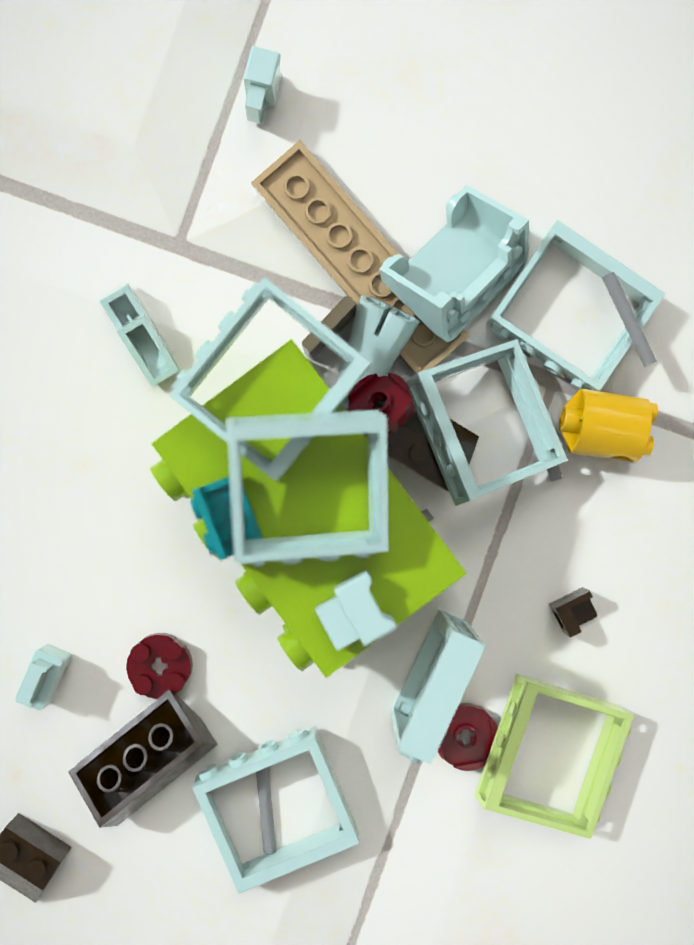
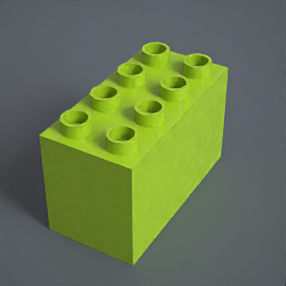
M291 338L202 406L225 425L226 418L310 414L330 389ZM340 404L334 412H346V410ZM192 414L151 443L162 458L150 468L151 473L165 493L174 501L179 500L183 496L186 499L194 498L193 489L203 487L229 476L227 442ZM363 433L314 436L277 482L241 454L242 483L264 538L369 531L368 440ZM292 437L245 441L272 462ZM388 467V551L368 554V558L357 557L355 554L340 555L339 559L333 561H323L318 559V557L303 558L302 562L296 564H285L280 560L265 561L264 565L255 567L254 563H240L245 572L235 581L238 590L257 614L261 615L271 606L275 609L285 623L282 625L284 633L278 636V641L291 662L302 672L315 663L325 678H328L374 643L372 642L364 646L362 641L358 639L342 649L336 650L315 611L316 606L336 596L334 586L367 569L372 580L369 590L382 613L392 615L396 625H399L467 574ZM203 519L193 524V528L207 548L204 534L208 533Z

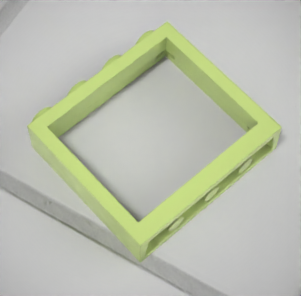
M516 674L474 796L486 810L591 839L597 822L600 823V812L605 798L608 797L611 791V780L616 767L621 762L622 749L626 737L631 732L629 728L634 715L619 705ZM538 693L607 714L573 814L503 794Z

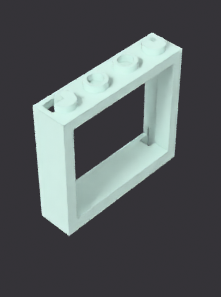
M557 220L544 236L486 323L492 326L490 331L503 340L507 338L511 340L518 339L523 354L530 358L536 356L545 362L543 367L556 376L562 374L572 381L570 385L575 390L600 391L633 343L626 328L623 329L593 375L589 377L502 318V316L551 244L601 278L611 272H615L624 293L640 304L634 314L641 329L666 293Z
M264 277L259 284L255 282L250 289L247 288L241 297L244 302L235 313L229 311L218 325V329L221 331L212 342L206 340L199 347L194 355L197 361L189 371L183 369L176 376L177 379L171 386L173 391L169 394L173 400L227 442L226 425L191 396L268 300L272 301L350 364L312 413L334 412L370 368L371 362ZM314 436L292 437L272 462L245 440H240L241 454L277 482Z
M518 339L418 372L406 381L413 395L416 412L455 506L568 461L562 447L563 443L558 438L552 423L551 414L546 409L539 392V385L533 378L527 363L526 354H523ZM498 361L539 462L477 486L435 382Z
M379 410L226 418L232 545L236 564L254 563V566L258 567L264 565L265 561L280 560L285 564H296L302 562L303 558L318 557V559L323 561H333L339 559L340 555L355 554L357 557L368 558V554L388 551L386 415ZM367 433L369 531L245 540L240 440Z
M438 609L391 710L397 749L401 751V755L410 758V761L415 764L423 761L431 765L486 647L485 643L467 621L441 609Z
M315 726L299 732L296 729L288 735V738L278 742L276 740H269L261 744L258 750L249 754L240 752L229 758L227 763L217 767L215 764L209 765L206 770L196 775L192 789L238 894L360 844L358 827ZM309 750L340 824L277 849L275 853L265 854L242 864L211 794V790Z

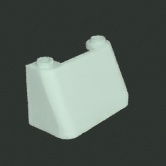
M468 185L448 200L446 204L447 224L409 261L403 255L397 254L387 258L379 269L382 282L436 336L445 342L455 339L518 275L524 267L529 253V219Z

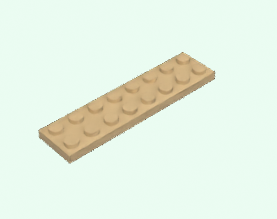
M300 140L251 182L252 187L342 291L357 303V307L361 295H366L402 310L420 321L399 354L400 358L414 374L437 366L470 337L463 330L455 339L445 342L436 336L382 282L379 269L387 258L397 255V251Z

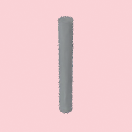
M615 272L602 277V280L644 367L657 362Z
M267 767L257 771L256 778L263 849L265 854H272L276 852L269 769Z

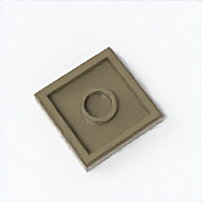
M349 295L345 296L321 323L337 335L355 316L357 303ZM311 333L301 342L304 353L312 360L326 346Z

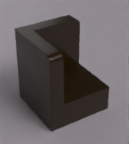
M584 587L549 603L562 632L570 638L582 632L579 627L580 625L597 617V612L590 600L593 596L590 590Z

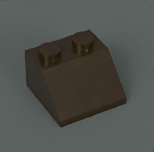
M18 813L0 834V881L36 903L72 847Z

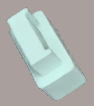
M256 46L251 47L243 79L247 97L245 102L247 121L263 124L267 106H275L282 73L280 72L281 54Z
M367 569L334 586L336 596L315 607V611L337 651L358 639L366 646L398 629L392 615L382 613L369 588L372 580Z
M46 644L36 650L15 697L16 702L39 711L49 705L55 697V691L65 668L70 662L72 654L51 644Z

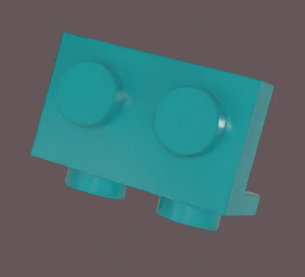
M228 476L203 487L193 489L194 498L190 499L191 508L196 519H203L208 533L204 534V540L211 555L217 554L219 561L234 555ZM242 483L245 540L263 539L264 536Z

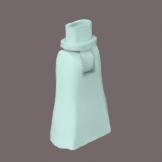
M361 295L348 342V345L371 362L370 368L361 379L377 373L378 377L386 376L420 322L416 317L366 295ZM345 360L342 362L339 378L350 366ZM348 395L341 403L345 410L346 408L348 409L350 402Z

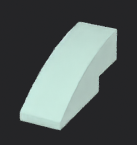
M129 282L99 300L115 325L116 332L152 387L180 371L163 338Z

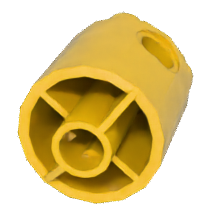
M579 389L561 411L559 430L570 453L637 463L643 455L650 456L652 453L654 438L650 436L652 423L657 418L658 405L650 403L649 399Z

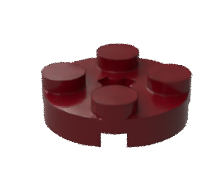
M377 373L361 379L348 395L350 402L346 412L379 410L387 416L388 436L400 429L414 414L415 404L413 403L412 392L403 378L394 373H387L388 376L378 377ZM387 400L382 408L375 409L374 403L376 401L384 402Z
M154 633L146 636L132 647L127 658L126 670L128 679L133 685V690L137 694L158 699L168 690L177 693L185 686L192 673L193 661L189 649L181 641L177 640V637L168 633ZM157 657L161 658L162 663L168 664V668L164 669L162 674H158L156 670L152 669L151 664L156 662Z
M460 703L437 751L440 757L453 765L454 768L463 771L479 769L486 764L498 727L494 719L482 706ZM464 729H468L469 732H475V736L470 738L469 744H464L462 739H457Z

